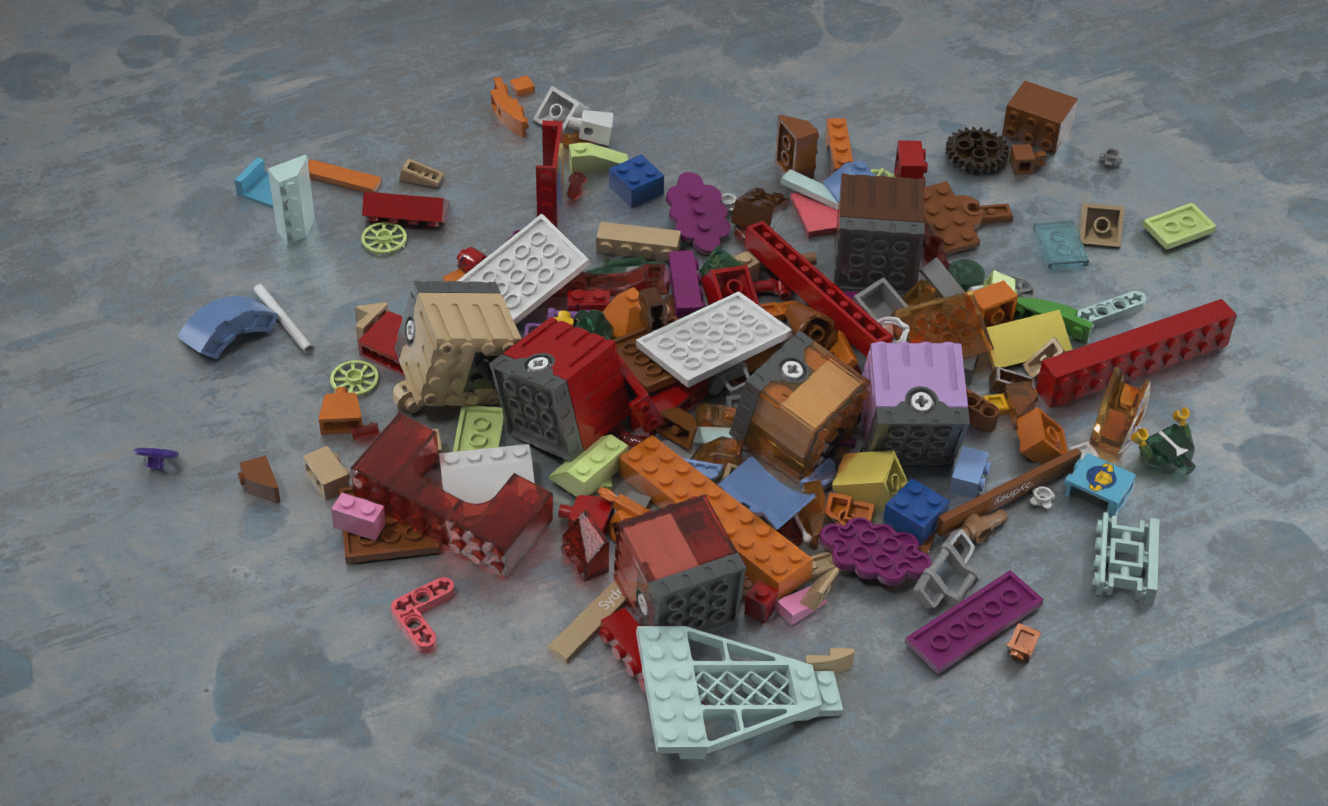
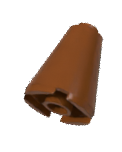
M799 302L788 306L785 316L790 329H792L793 336L800 330L814 340L811 350L815 353L821 349L823 351L826 350L833 343L836 336L835 323L829 316Z

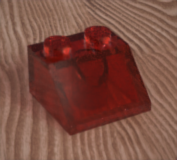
M587 510L583 511L562 535V546L560 549L565 559L568 558L571 562L574 573L576 575L579 574L582 580L586 582L609 572V541Z

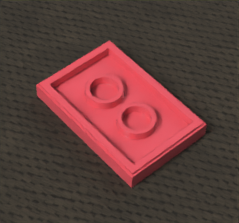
M799 192L791 193L790 199L808 237L836 233L838 210Z

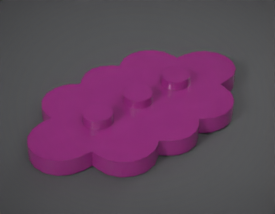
M685 172L679 176L677 186L669 188L666 194V202L671 207L669 218L676 224L674 230L681 231L680 240L693 242V246L701 254L712 255L717 252L720 241L728 238L731 225L726 220L728 210L721 203L722 194L719 189L712 185H704L703 180L697 174Z
M858 517L849 520L845 526L835 523L828 524L820 532V544L832 552L833 564L841 570H854L863 579L877 578L885 585L896 586L903 583L906 577L916 580L920 579L923 571L932 564L931 558L927 554L918 551L919 542L914 535L906 532L896 533L895 529L888 524L873 525L871 521Z

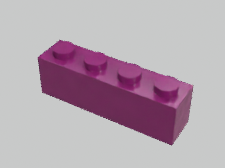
M693 250L669 251L668 269L675 316L681 319L706 307L705 301H701L703 299V287H699L701 285V273H697L699 271V260L695 259Z

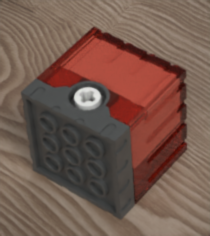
M705 494L617 522L616 528L618 532H616L615 540L617 546H615L616 560H614L615 574H613V579L624 597L631 615L640 626H686L710 633L739 622L738 615L741 608L740 601L742 600V587H744L746 566Z

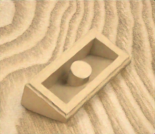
M836 567L817 578L800 603L814 611L817 610L834 587L839 569Z

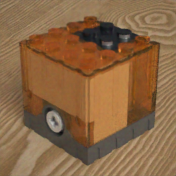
M799 330L745 381L729 435L741 444H744L745 447L796 485L800 486L802 479L805 477L809 478L815 472V468L823 464L831 454L834 456L839 451L842 441L847 443L854 434L852 429L859 422L857 416L864 409L862 403L870 394L867 389L871 381Z

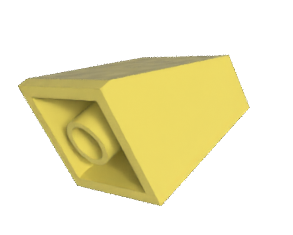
M894 450L845 453L841 463H839L838 472L832 486L837 494L852 496V500L875 504V510L884 512L885 504L908 483V480Z

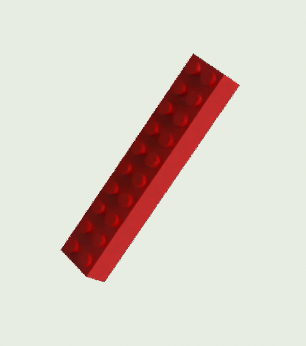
M1219 299L1042 360L1036 392L1048 407L1051 408L1074 399L1082 398L1085 395L1099 392L1102 389L1116 386L1122 382L1136 379L1139 376L1153 373L1156 370L1170 367L1184 360L1187 361L1201 354H1207L1218 348H1224L1229 344L1237 314L1223 299Z

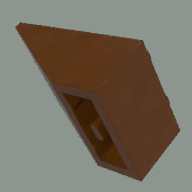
M762 188L751 189L735 200L731 223L747 227L764 221L774 230L789 202V198H785L781 193H766Z

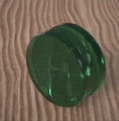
M967 259L956 260L947 268L948 272L966 294L970 287L984 285L985 271L975 261Z

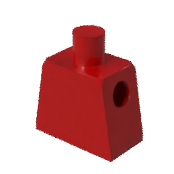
M579 495L573 506L560 505L558 517L568 519L570 534L603 545L608 532L609 522L615 514L614 502H608V500L600 496Z

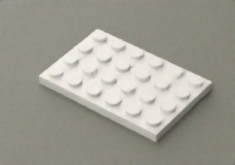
M541 214L458 281L496 282L516 325L591 265V263L573 243Z
M736 292L636 339V347L685 386L690 387L791 338L792 329L742 293Z

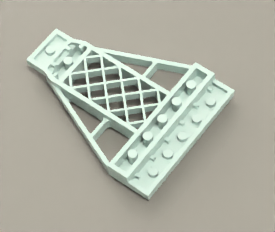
M686 626L637 627L636 636L657 753H679L680 759H705L708 753L788 723L807 721L818 716H841L843 713L834 671H814L811 664ZM688 639L719 648L722 661H694L691 657ZM728 651L759 661H732L729 658ZM702 679L711 686L705 689L698 682ZM727 679L735 686L730 689L722 684V682ZM750 679L759 686L754 689L746 682ZM774 679L782 684V687L778 689L769 682ZM717 689L725 696L719 699L712 692ZM741 689L749 696L744 699L736 692ZM765 689L773 696L768 699L759 692ZM786 689L788 690V695L784 693ZM778 698L786 705H777L774 701ZM707 699L714 705H703L701 702ZM731 699L738 705H728L726 702ZM755 699L762 705H752L750 702ZM735 721L737 732L709 741L704 722ZM743 721H764L748 728H744Z

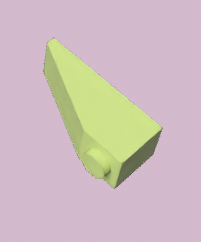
M592 143L569 144V164L572 175L609 172V168L628 160V156L625 153Z

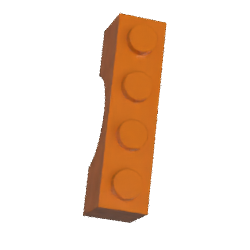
M828 118L826 120L825 140L827 149H830L831 175L845 163L853 162L846 118Z

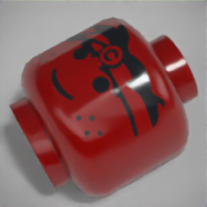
M474 247L462 249L457 255V267L466 274L487 257Z

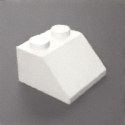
M551 86L533 120L541 125L543 120L563 121V136L574 130L568 128L570 116L582 118L583 110H590V108L567 93Z

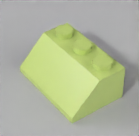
M611 434L602 436L572 462L568 460L549 475V479L576 497L579 495L590 496L607 479L619 471V457L628 451V445Z

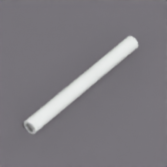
M262 284L256 285L254 292L268 308L279 314L277 320L304 353H311L314 347L265 287Z

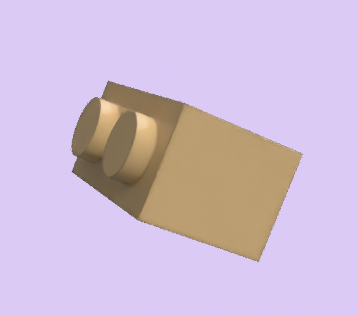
M328 446L303 456L305 472L325 500L338 495L339 487H349L351 475L348 468L341 465L337 453H332Z

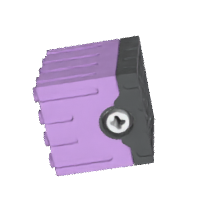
M883 341L871 343L861 377L862 385L859 390L864 452L894 450L901 465H954L963 438L970 425L961 344L953 342L886 343Z

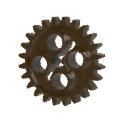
M965 127L964 131L958 129L957 133L953 132L952 136L948 137L945 154L948 155V160H952L951 164H957V168L964 167V171L971 169L972 173L978 170L982 174L983 170L990 173V169L997 171V167L1002 168L1003 164H1006L1009 146L1006 145V140H1002L1003 136L997 137V132L990 133V129L983 131L982 127L979 130H976L975 127H972V130Z

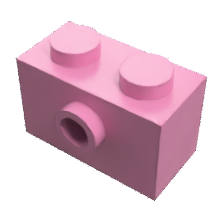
M341 493L331 508L334 528L375 541L386 524L384 506L366 499Z

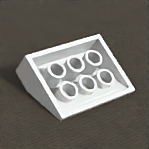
M529 444L439 453L447 522L538 513Z

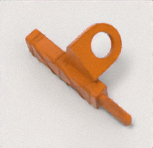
M600 487L598 490V494L605 498V500H608V502H614L613 508L618 510L608 525L609 536L614 541H620L623 538L624 529L632 527L637 522L643 524L661 518V516L621 493L619 496H616L608 488ZM615 523L619 526V534L617 536L614 533Z

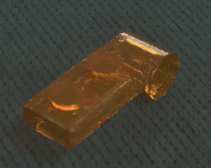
M707 403L700 404L695 410L696 426L731 428L737 408Z

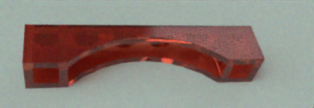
M666 263L644 264L631 271L614 274H596L582 271L551 297H568L567 291L577 289L582 291L610 290V296H617L633 287L639 293L641 290L656 287L660 295H668L671 277Z

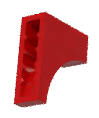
M387 311L358 340L359 356L405 377L394 349L403 317Z

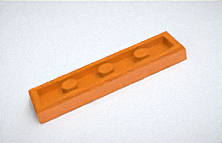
M312 159L308 161L311 179L361 192H376L382 184V177Z

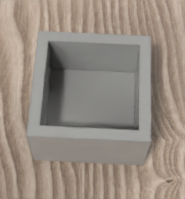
M884 277L852 298L856 304L875 320L890 316L897 317L902 321L910 310V307Z

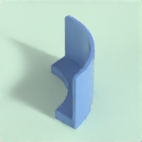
M224 297L208 303L194 313L181 329L178 338L199 353L218 359L222 351L229 343L236 339L235 336L238 334L255 331L270 333L279 314L250 297Z
M749 457L717 484L775 530H778L816 497L814 493L803 494L785 486L765 470L754 457Z

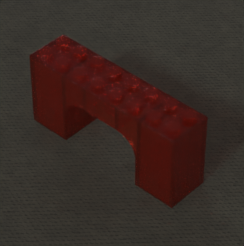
M399 412L351 466L353 495L357 498L383 505L384 512L391 515L396 521L411 525L416 532L421 533L423 531L433 541L450 547L457 554H463L475 564L485 566L495 575L508 578L553 521V493L513 473L499 492L487 502L473 504L453 496L422 479L439 460L437 432Z

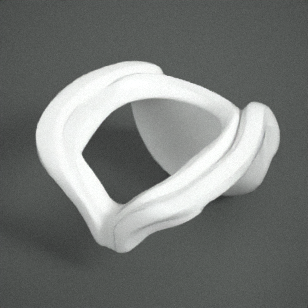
M888 316L876 320L891 335H893L892 324L903 329L900 340L892 341V343L906 342L910 331L909 325L903 323L897 317Z

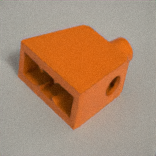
M338 387L335 393L324 396L319 414L321 435L363 433L362 416L356 393H348L346 387Z

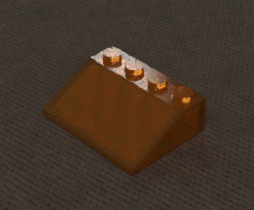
M973 291L896 309L890 315V317H897L903 323L909 325L910 331L906 338L908 343L953 342L961 344L963 358L994 350ZM892 324L893 335L896 341L900 340L903 329Z

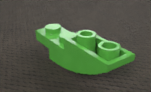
M1018 297L1014 318L1019 320L1060 310L1067 334L1085 343L1090 340L1094 323L1078 317L1077 309L1048 300Z

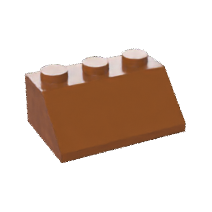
M784 115L778 116L775 163L784 174L791 169L810 179L814 178L816 154L818 153V130L809 121Z

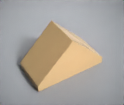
M1053 337L1030 357L1023 366L1029 376L1038 380L1042 360L1065 353V350L1057 338Z

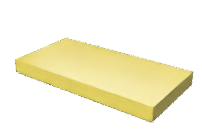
M1060 310L981 330L993 370L995 366L1006 368L1025 363L1053 337L1057 338L1065 352L1072 350Z

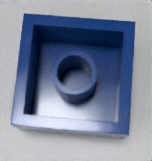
M641 154L609 168V187L625 203L633 208L664 194V175Z
M911 479L885 504L883 523L892 526L897 532H906L914 535L921 546L936 531L938 517L948 512L950 501L916 480Z

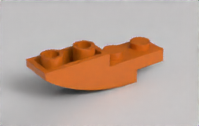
M494 77V90H490L491 106L494 113L508 129L521 137H526V129L529 128L527 117H524L523 106L519 105L517 98L512 99L511 95H508L507 84L503 83L502 78Z

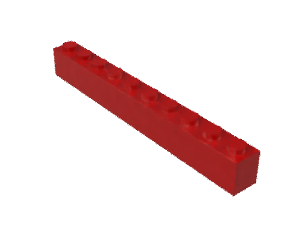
M764 221L746 227L744 247L810 307L829 316L835 323V329L842 331L847 340L866 357L868 356L871 343L880 341L892 343L893 335Z

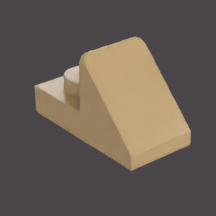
M381 302L355 307L357 341L388 311V303Z

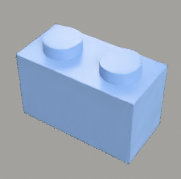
M962 446L952 475L950 493L974 499L977 497L978 491H983L986 478H983V476H988L991 462H987L989 452Z

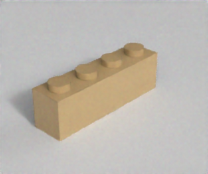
M600 222L596 237V253L668 261L669 251L680 250L681 231Z

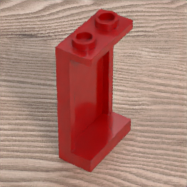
M619 355L620 371H622L625 381L624 389L628 387L636 397L628 405L644 432L649 433L665 421L648 392Z

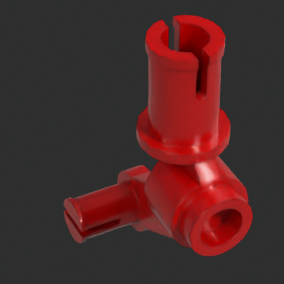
M771 277L769 280L753 282L756 294L771 292V294L775 293L782 300L790 298L793 291L781 279L777 281Z

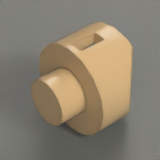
M404 380L395 385L393 401L399 411L403 413L419 411L421 406L416 405L408 381Z

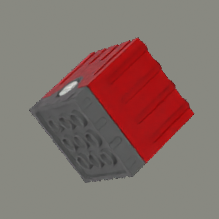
M550 317L489 363L508 434L572 462L583 451L630 415L631 409L628 406L627 391L624 389L625 381L623 373L620 371L621 363L619 355L616 353V342L611 339L606 340L605 337L595 333L590 334L587 330L579 327L575 328L569 323L559 322L556 318Z

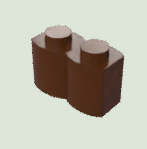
M656 287L641 290L638 296L639 305L641 306L639 317L643 327L649 334L668 325L665 319L667 306Z

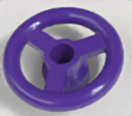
M135 448L133 450L135 455L147 457L146 467L164 469L165 458L179 457V452L174 450L156 448Z

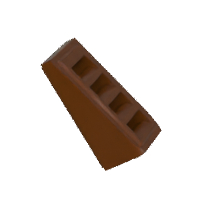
M995 366L989 376V391L1035 396L1036 378Z

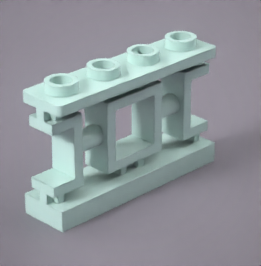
M1103 512L1102 520H1097L1096 533L1100 534L1099 537H1096L1095 551L1099 552L1098 555H1095L1094 568L1098 570L1094 572L1093 586L1097 587V596H1101L1102 591H1105L1106 595H1111L1113 587L1135 590V599L1140 600V597H1144L1143 604L1153 605L1158 586L1160 519L1150 518L1149 524H1146L1145 520H1140L1138 528L1116 525L1117 516L1112 515V518H1108V513ZM1108 528H1110V533H1109V536H1110V537L1122 538V539L1111 538L1109 546H1107V529H1108ZM1146 534V548H1145V551H1144V543H1142V542H1135V541H1131V540L1142 541L1143 535ZM1115 551L1136 554V563L1115 560ZM1106 563H1108V572L1120 573V575L1109 573L1108 580L1105 581ZM1142 569H1145L1144 587H1142L1143 578L1131 577L1130 575L1141 576Z

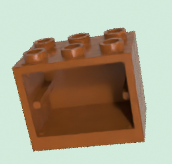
M1024 81L1007 104L1002 136L1025 144H1031L1033 147L1056 154L1073 128L1078 98Z

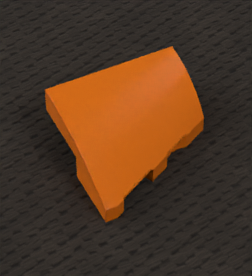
M830 492L824 513L835 523L843 526L849 520L858 517L872 522L875 504L852 500V496Z

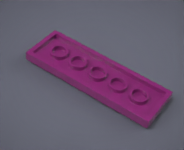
M1009 570L907 636L905 644L931 669L939 674L1041 607L1044 599L1015 573Z

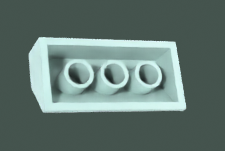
M303 155L268 168L276 228L287 244L306 238L315 220L307 156Z

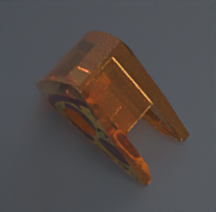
M1118 367L1114 368L1090 437V445L1115 455L1121 454L1132 443L1131 436L1140 428L1149 405L1151 380L1146 379L1139 389L1124 383L1123 372Z

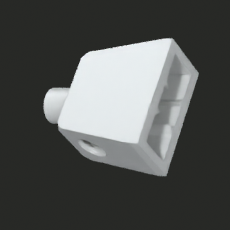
M583 110L582 118L570 116L568 128L578 129L580 139L609 146L614 113Z

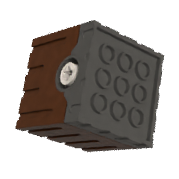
M841 174L835 233L833 283L838 288L846 291L861 292L884 277L899 295L916 296L925 234L924 179Z

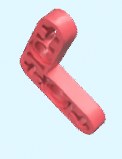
M438 578L395 599L391 603L393 619L419 653L429 654L437 647L436 635L421 614L453 598L455 592L454 583L450 578ZM426 596L429 600L421 603L417 601V598ZM412 622L420 624L416 629L407 627ZM422 634H423V638L425 639V641H423V642L421 641V635H422Z

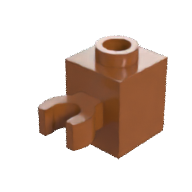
M1031 144L1011 145L1009 162L1013 175L1033 174L1034 165L1038 167L1045 166L1044 159L1041 158H1047L1046 152L1037 151L1033 153Z

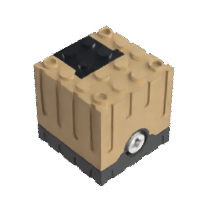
M413 281L412 290L407 301V308L402 319V326H400L397 336L398 340L395 343L394 349L417 406H445L446 404L451 406H464L466 404L500 405L489 363L522 338L496 282Z

